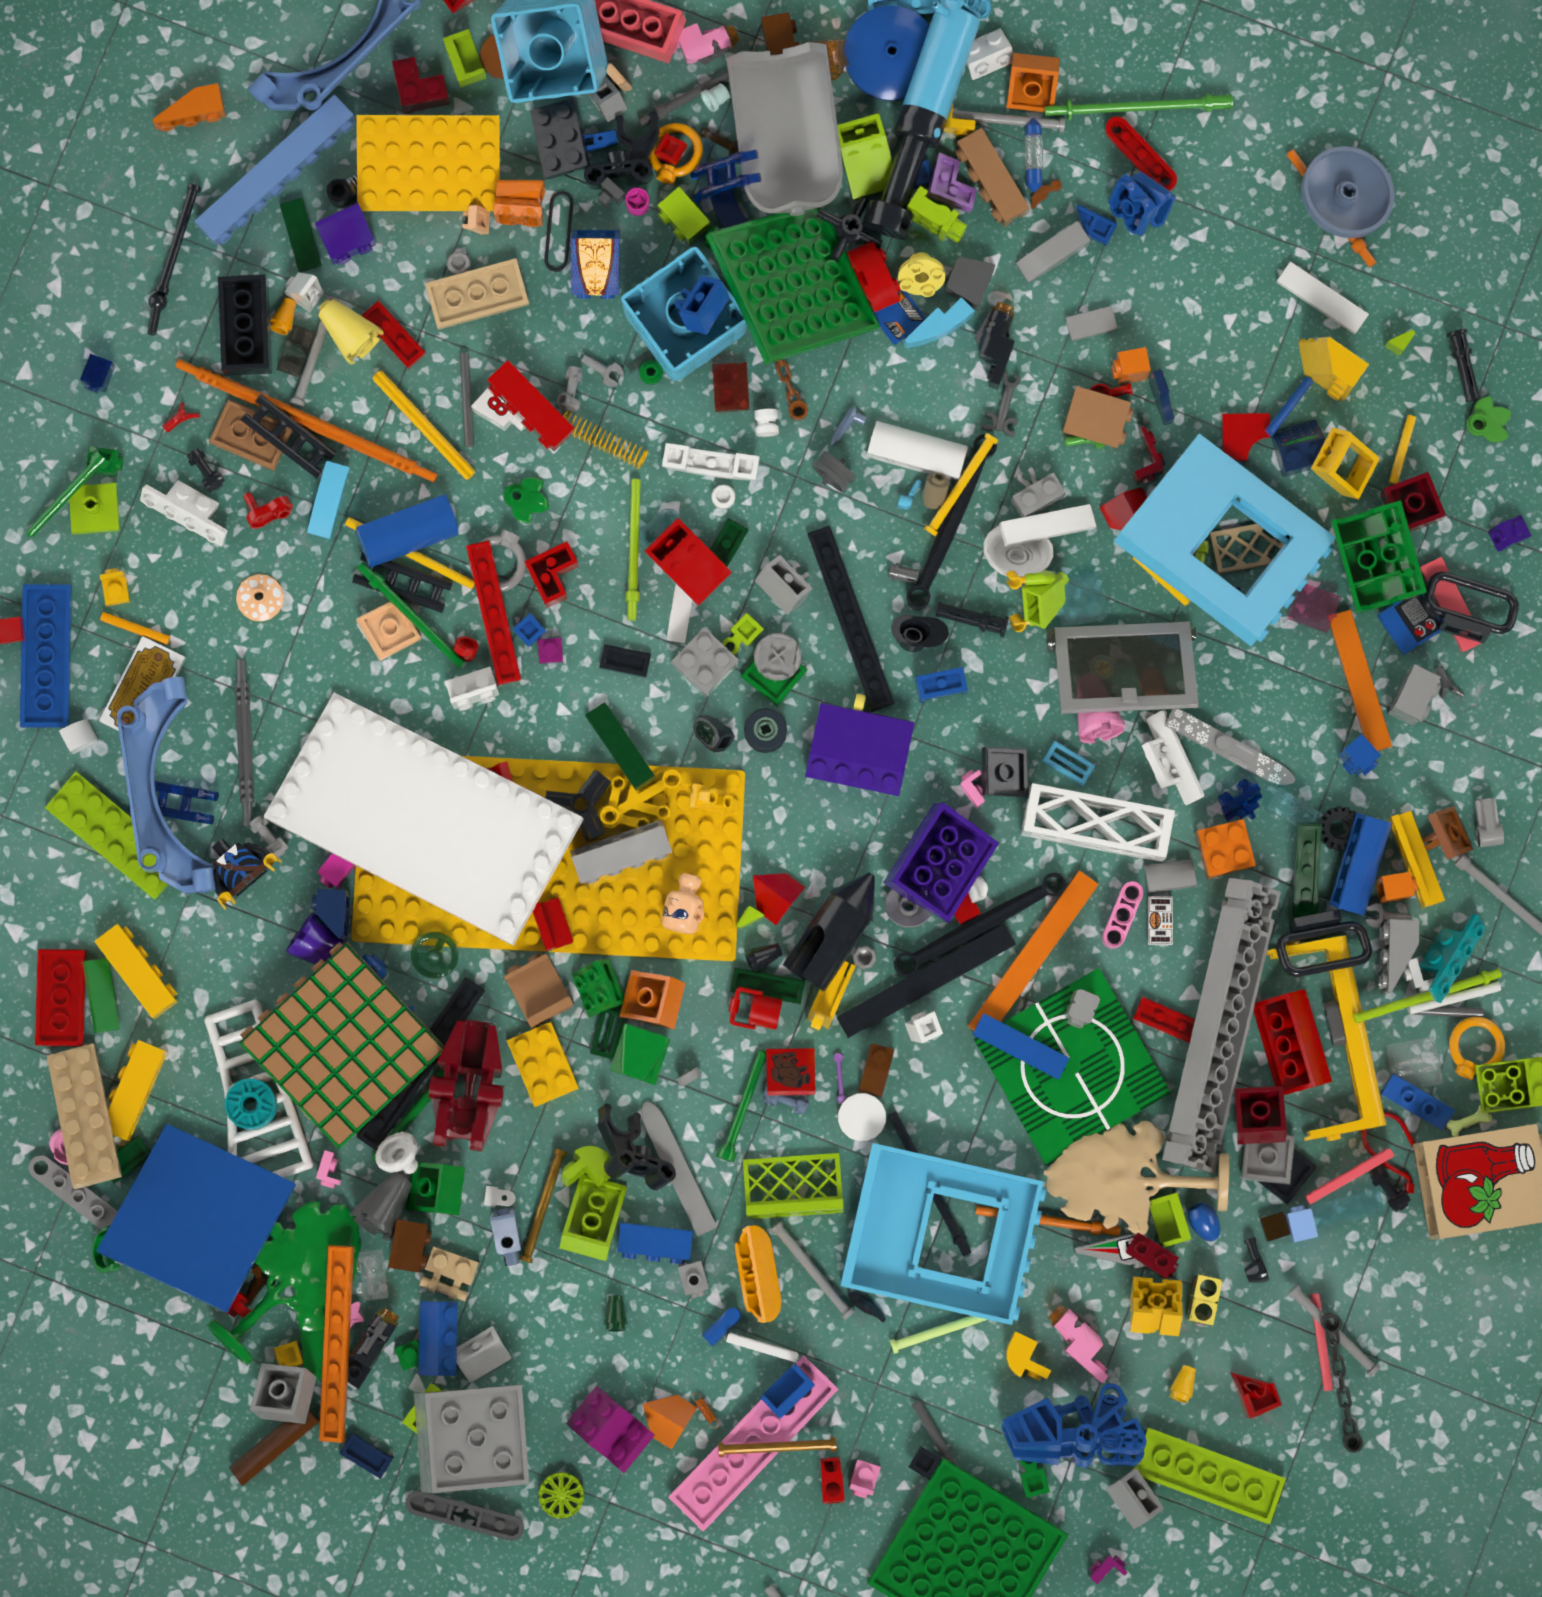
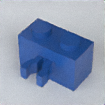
M701 275L691 292L686 289L681 290L685 300L676 299L674 304L677 309H680L678 312L687 330L707 335L729 300V296L721 280Z

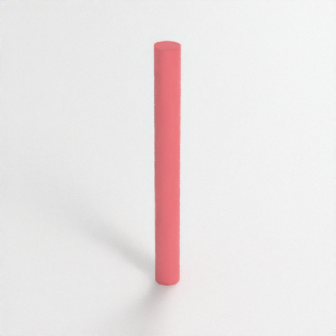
M1320 1293L1310 1294L1311 1302L1322 1312ZM1313 1317L1324 1391L1333 1390L1325 1330Z

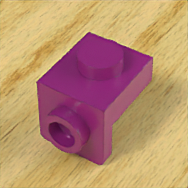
M1107 1555L1102 1562L1098 1559L1090 1567L1089 1571L1092 1573L1089 1577L1098 1585L1113 1567L1125 1576L1128 1573L1124 1569L1127 1564L1117 1555L1113 1558Z

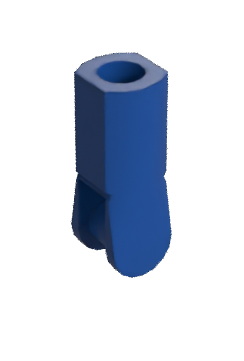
M615 129L584 134L585 142L590 139L594 141V144L587 146L586 142L588 152L618 145Z
M736 1308L728 1309L719 1320L702 1334L712 1347L729 1329L741 1319L740 1311Z

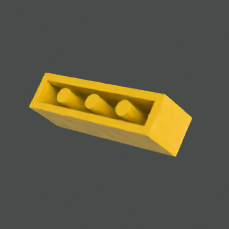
M116 924L94 942L149 1015L156 1019L178 1002L175 998L178 993L170 983L165 985L160 978L163 976V973L157 965L153 964L151 966L146 960L149 956L141 945L137 947L131 939L135 936L127 926L122 928L121 925Z
M140 1040L136 1044L133 1043L128 1052L130 1060L127 1066L123 1065L118 1079L121 1080L117 1089L113 1088L108 1099L111 1102L108 1110L114 1136L126 1141L131 1140L167 1056V1051Z

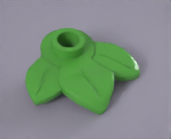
M1484 397L1475 404L1474 413L1467 419V430L1474 436H1483L1489 442H1502L1509 438L1503 426L1509 420L1511 410L1503 407H1493L1491 397ZM1474 422H1481L1482 428H1475Z

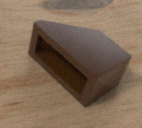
M871 1043L859 1092L882 1097L895 1049Z

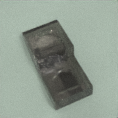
M293 324L287 345L283 348L276 370L299 378L306 364L316 331Z

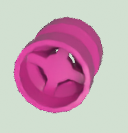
M633 188L627 193L626 208L631 215L642 216L648 212L649 196L644 189Z

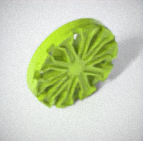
M565 1472L554 1473L542 1482L538 1494L539 1503L549 1516L558 1519L571 1517L579 1511L583 1504V1486L572 1474ZM564 1477H568L569 1481L564 1486ZM553 1478H559V1486L556 1485ZM549 1483L554 1490L545 1488V1485ZM573 1483L578 1485L577 1488L569 1489ZM543 1493L552 1495L545 1499L542 1498ZM574 1493H580V1498L571 1496ZM554 1501L550 1508L545 1506L546 1503ZM569 1501L577 1503L578 1506L573 1508ZM559 1505V1513L555 1514L553 1511ZM564 1505H566V1507L569 1510L568 1514L564 1513Z

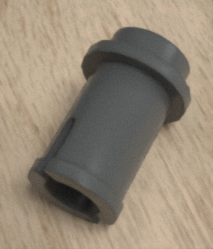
M899 563L890 565L888 578H891L892 581L896 579L916 585L919 569L898 566Z

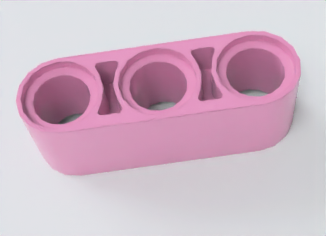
M1128 882L1119 892L1102 934V943L1109 949H1116L1125 941L1143 896V888L1139 883ZM1126 888H1135L1138 893L1137 898L1133 900L1127 898L1125 895ZM1117 910H1126L1129 915L1128 920L1124 922L1119 921L1116 917ZM1115 931L1119 934L1120 940L1117 944H1112L1108 941V932Z

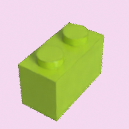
M680 187L658 204L659 213L657 215L664 224L670 223L675 229L673 231L674 235L680 242L685 240L690 245L709 229L710 221Z

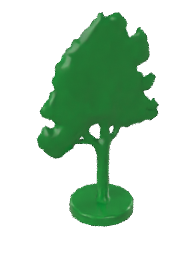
M320 1201L307 1202L292 1215L296 1228L283 1230L281 1223L276 1222L270 1233L274 1240L265 1242L255 1261L262 1272L269 1276L267 1280L268 1290L264 1298L231 1332L214 1319L206 1325L208 1330L244 1365L248 1366L253 1361V1357L239 1342V1339L271 1307L277 1304H285L296 1311V1317L301 1330L308 1332L324 1330L328 1245L354 1246L353 1281L355 1274L360 1269L361 1243L359 1242V1224L354 1221L356 1216H350V1211L345 1204L332 1205L329 1211L320 1213ZM277 1279L278 1283L275 1286H273L274 1280ZM293 1286L295 1295L291 1297L280 1296L286 1287Z

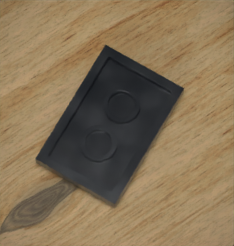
M572 97L530 110L545 179L549 180L582 170L590 165L577 99Z

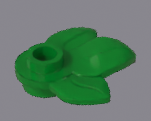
M534 477L525 478L519 484L509 485L504 490V501L508 506L512 507L513 516L519 522L529 524L532 513H541L549 509L547 499L540 493L544 481ZM514 491L519 493L520 497L518 500L512 497Z

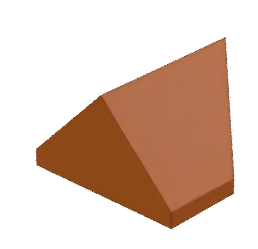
M678 1395L643 1403L649 1430L655 1434L653 1438L672 1449L697 1407Z

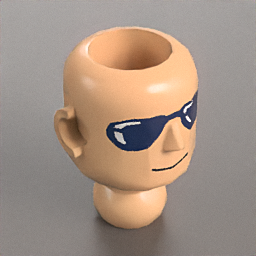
M682 873L679 877V891H671L667 894L661 922L666 929L693 934L698 930L699 924L704 917L703 900L696 895L697 889L701 886V879L698 876Z

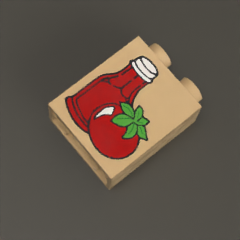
M1537 1124L1413 1144L1429 1240L1542 1223V1133H1538Z

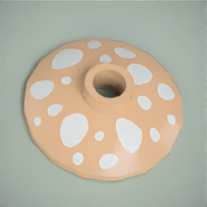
M261 574L250 576L244 580L237 590L236 597L238 608L243 615L253 621L261 622L276 616L282 608L284 600L282 587L272 577ZM259 592L263 593V599L260 601L255 599V595Z

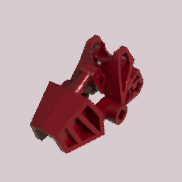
M464 1019L457 1021L437 1061L440 1071H445L444 1078L432 1076L430 1080L429 1098H432L436 1123L433 1146L446 1147L448 1140L460 1138L470 1141L471 1151L482 1152L498 1108L502 1107L504 1086L495 1085L493 1081L494 1078H501L503 1069L496 1025L490 1022ZM458 1073H465L464 1094H459L457 1099H454ZM478 1076H482L478 1096H474L475 1083L478 1081Z

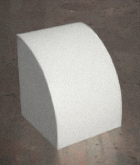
M88 720L78 721L59 730L72 754H76L99 741Z

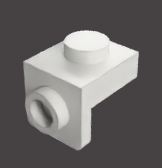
M1417 958L1411 959L1403 972L1405 980L1410 981L1412 990L1419 988L1420 992L1428 991L1429 986L1434 980L1433 978L1423 981Z

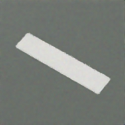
M677 584L675 585L666 639L668 641L685 643L692 599Z

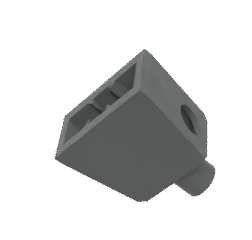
M958 257L954 267L941 262L945 269V279L948 280L945 292L957 300L963 298L974 310L978 311L993 275L995 264L964 257Z

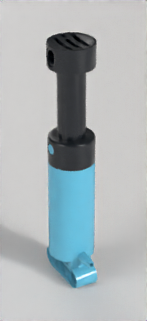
M941 0L940 3L937 1L933 3L932 7L935 9L894 129V133L901 138L880 201L871 200L869 202L862 223L867 229L890 238L907 239L914 219V215L906 210L914 190L927 148H936L939 145L980 25L979 19H987L990 14L991 3L989 0Z

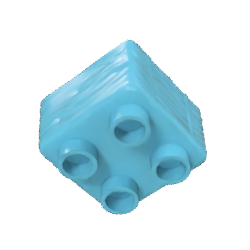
M506 0L492 15V27L499 51L508 98L511 102L520 103L594 93L607 75L608 61L595 0Z
M692 247L685 251L682 255L675 258L674 261L655 272L651 277L636 285L635 288L621 297L627 320L668 377L674 381L683 379L718 355L729 345L740 339L747 330V324L735 298L726 287L729 300L708 334L705 335L686 329L678 312L680 309H677L674 304L676 299L685 300L681 290L686 289L691 292L701 275L721 280L697 247Z

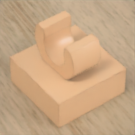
M478 205L469 206V211L463 212V215L468 217V224H462V227L481 235L489 234L490 211H486L485 208Z

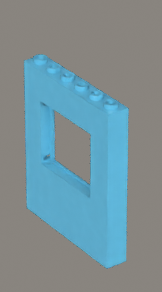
M1198 434L1121 530L1114 542L1252 647L1256 640L1262 642L1269 633V630L1266 629L1269 623L1274 626L1283 615L1279 612L1282 607L1287 609L1296 598L1292 595L1295 590L1300 592L1307 584L1308 580L1305 579L1307 574L1310 573L1313 576L1321 565L1318 562L1321 556L1326 559L1334 549L1331 543L1336 537L1201 434ZM1237 497L1241 499L1240 502L1236 500ZM1232 505L1284 544L1245 595L1193 556L1194 552Z
M872 1143L840 1286L1012 1325L1013 1320L1018 1321L1021 1307L1016 1305L1018 1296L1023 1297L1026 1283L1022 1282L1023 1273L1029 1272L1031 1259L1027 1258L1029 1249H1034L1036 1235H1033L1032 1232L1034 1225L1039 1226L1042 1211H1038L1039 1201L1044 1202L1047 1187H1043V1181ZM934 1193L999 1208L983 1282L918 1267Z

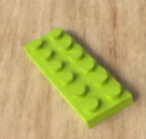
M75 771L47 804L45 809L156 900L169 884L159 879V872H146L139 865L132 817ZM147 855L143 861L144 865L147 867L153 866L156 863V856Z
M1147 1427L1145 1433L1147 1442L1143 1460L1137 1466H1133V1469L1136 1468L1143 1478L1270 1525L1286 1478Z

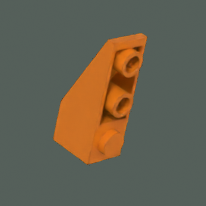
M219 84L192 89L153 118L156 130L170 131L174 129V126L179 125L192 127L197 125V122L207 120V122L212 123L220 121L222 117H226Z

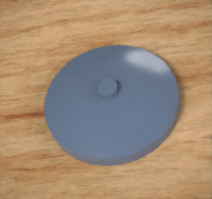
M1334 147L1320 153L1307 167L1301 183L1302 200L1310 217L1325 231L1343 238H1359L1373 233L1387 220L1394 205V186L1386 168L1368 152L1354 147Z

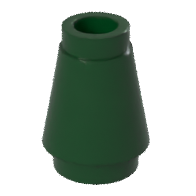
M608 1296L604 1319L606 1331H625V1325H628L623 1296Z

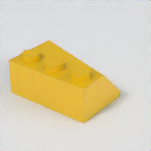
M1320 337L1317 341L1313 338H1309L1308 341L1300 339L1298 343L1304 375L1310 377L1315 383L1327 390L1328 396L1336 401L1340 399L1344 402L1369 364L1331 337Z

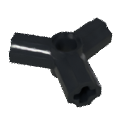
M594 770L577 794L555 791L546 792L545 799L583 818L580 829L586 842L593 841L606 834L594 808V805L611 784V781L601 773ZM579 799H584L588 802V807L584 811H579L575 808V803Z

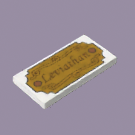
M142 636L99 722L119 731L117 722L118 711L124 706L134 707L133 701L153 683L177 677L186 657ZM131 712L124 714L122 718L123 723H132L135 719V714Z

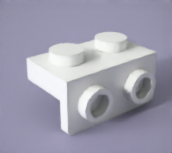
M1001 28L974 39L966 63L972 80L1012 64V46Z

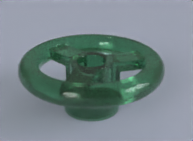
M428 932L421 935L414 942L411 949V961L414 968L421 975L431 979H439L449 975L457 966L459 959L458 948L448 935L441 932ZM438 939L434 948H430L426 952H418L420 946L425 941ZM445 943L449 946L452 954L448 966L443 961L444 956L441 951ZM436 953L439 958L434 960L430 957V954ZM419 960H424L428 967H438L441 971H429L420 964Z

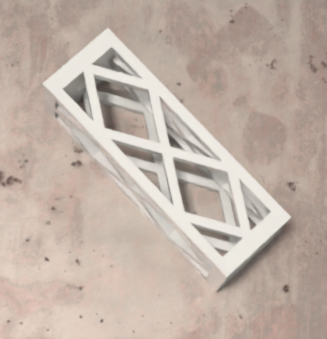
M1032 783L1029 788L1021 836L1163 862L1167 857L1175 810ZM1039 797L1054 799L1038 805ZM1068 804L1087 822L1064 830L1046 812ZM1088 806L1116 812L1099 817ZM1130 816L1149 834L1127 842L1108 823ZM1150 818L1159 819V826H1157ZM1035 819H1037L1047 829L1035 827ZM1096 829L1107 840L1079 834ZM1156 840L1155 849L1139 847Z

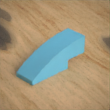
M960 298L945 314L939 308L935 309L904 340V346L906 348L921 346L952 333L972 318L975 310L963 298Z
M326 461L307 533L331 539L350 473L349 467Z

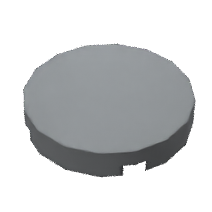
M771 633L757 644L754 651V663L758 672L765 678L773 681L786 680L792 677L799 669L801 650L791 636L783 633Z

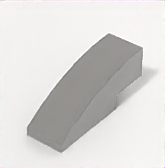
M1077 221L1019 260L1016 265L1029 284L1067 261L1070 256L1089 246L1090 239Z

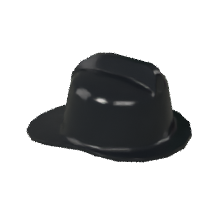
M902 615L897 617L891 626L892 634L897 640L896 642L908 652H918L925 647L939 646L947 640L949 635L947 625L940 619L933 617Z

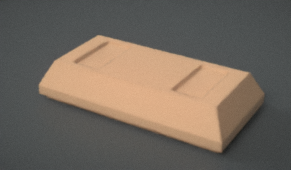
M609 64L606 72L623 91L632 90V86L612 64Z

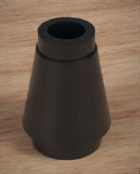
M778 943L749 949L750 952L745 953L746 961L752 971L756 969L760 971L783 956Z

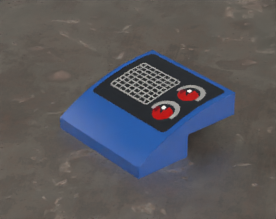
M1424 594L1395 603L1377 615L1403 655L1441 632V630H1438L1441 620L1438 616L1430 613L1425 607Z

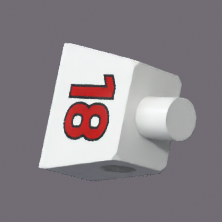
M488 389L471 406L474 413L504 431L511 424L515 425L520 431L525 429L521 424L523 419L517 413L513 416L505 408L506 402L500 396L495 398Z

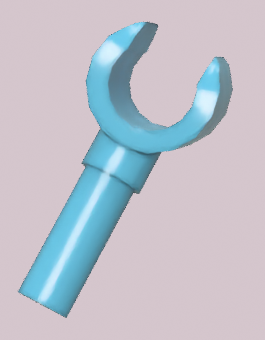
M916 480L908 496L900 495L898 508L905 510L911 508L915 493L922 483L920 480Z

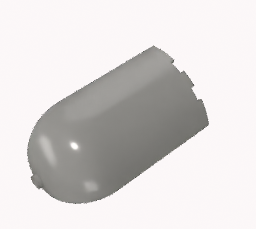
M807 42L783 49V54L770 55V51H742L728 57L727 65L742 179L750 201L763 212L776 214L790 213L791 216L803 215L807 210L829 204L840 190L843 166L827 45Z

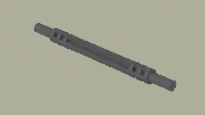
M236 660L237 683L235 684L239 794L240 803H242L243 827H251L249 823L253 820L254 783L250 692L246 677V660Z

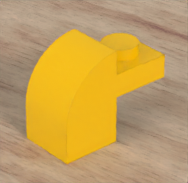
M1014 1331L1006 1349V1361L1010 1370L1019 1377L1022 1376L1026 1369L1028 1370L1027 1375L1038 1381L1042 1377L1048 1379L1051 1370L1029 1360L1037 1345V1341Z

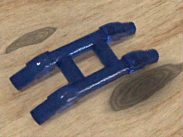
M756 149L741 151L697 166L690 173L691 178L698 179L708 174L709 186L698 190L693 195L694 201L700 202L715 194L761 182L760 173L736 176L735 164L758 159V151ZM726 167L727 181L719 183L717 170Z
M155 781V790L159 791L157 800L162 816L212 825L214 823L213 815L191 812L189 810L192 797L217 801L219 798L218 792ZM168 793L182 795L180 810L166 807Z

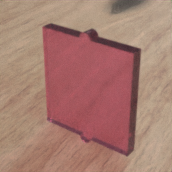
M1306 584L1293 600L1294 604L1288 620L1327 633L1333 618L1337 617L1336 611L1342 597Z

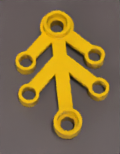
M674 769L667 770L663 774L661 781L640 793L639 790L635 791L633 786L630 785L627 800L618 805L620 792L625 788L626 782L623 777H614L611 781L612 791L609 802L601 807L598 812L602 826L614 828L618 824L638 828L640 821H646L647 824H650L649 820L645 817L636 819L623 815L631 809L656 815L660 820H667L671 815L668 806H656L644 802L667 788H678L682 781L680 773ZM675 776L677 779L676 783L669 784L667 781L668 777ZM616 780H621L623 782L621 788H616L614 786V782ZM662 808L668 810V815L665 817L659 815V811ZM608 812H612L615 815L612 821H608L605 818Z

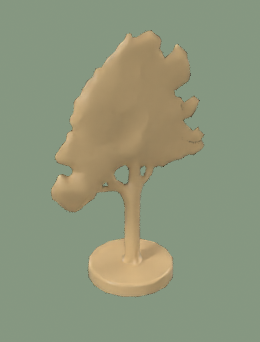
M1141 1121L1133 1126V1129L1136 1131L1135 1136L1131 1135L1125 1125L1121 1123L1105 1131L1103 1135L1095 1133L1090 1136H1083L1080 1140L1070 1144L1068 1148L1063 1150V1154L1056 1159L1054 1164L1044 1171V1175L1048 1178L1045 1187H1047V1191L1051 1196L1062 1197L1068 1200L1066 1205L1061 1207L1060 1210L1068 1217L1084 1221L1091 1219L1095 1209L1099 1210L1101 1215L1105 1216L1103 1225L1107 1229L1116 1226L1119 1218H1121L1129 1225L1128 1230L1134 1234H1146L1149 1228L1147 1224L1151 1203L1149 1197L1154 1196L1158 1193L1159 1189L1164 1187L1216 1189L1217 1210L1227 1212L1229 1154H1219L1217 1177L1173 1176L1166 1174L1159 1169L1156 1154L1159 1153L1162 1145L1165 1143V1136L1162 1131L1149 1121ZM1143 1167L1150 1168L1156 1177H1143L1140 1174ZM1147 1186H1152L1153 1189H1151V1190H1146V1187H1147Z

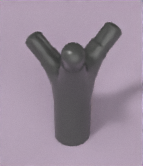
M1443 666L1434 670L1436 675L1441 677V698H1445L1447 690L1464 697L1465 694L1452 683Z

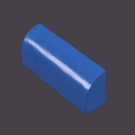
M446 494L360 525L356 528V536L371 568L458 536V527Z
M1356 813L1329 905L1365 915L1392 826L1391 822Z

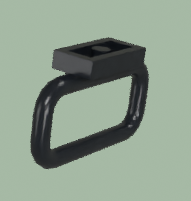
M1444 571L1434 573L1427 582L1424 604L1430 613L1442 617L1438 630L1484 644L1490 636V632L1505 634L1513 629L1519 611V602L1517 597L1510 591ZM1439 581H1446L1506 600L1510 605L1506 622L1503 625H1498L1437 606L1433 601L1437 583Z
M1340 910L1294 918L1289 927L1290 932L1282 935L1277 940L1276 952L1283 970L1294 977L1362 965L1371 958L1372 946L1365 928L1357 922H1340L1342 919ZM1354 931L1359 937L1363 950L1359 956L1309 966L1294 967L1289 961L1285 946L1293 941Z

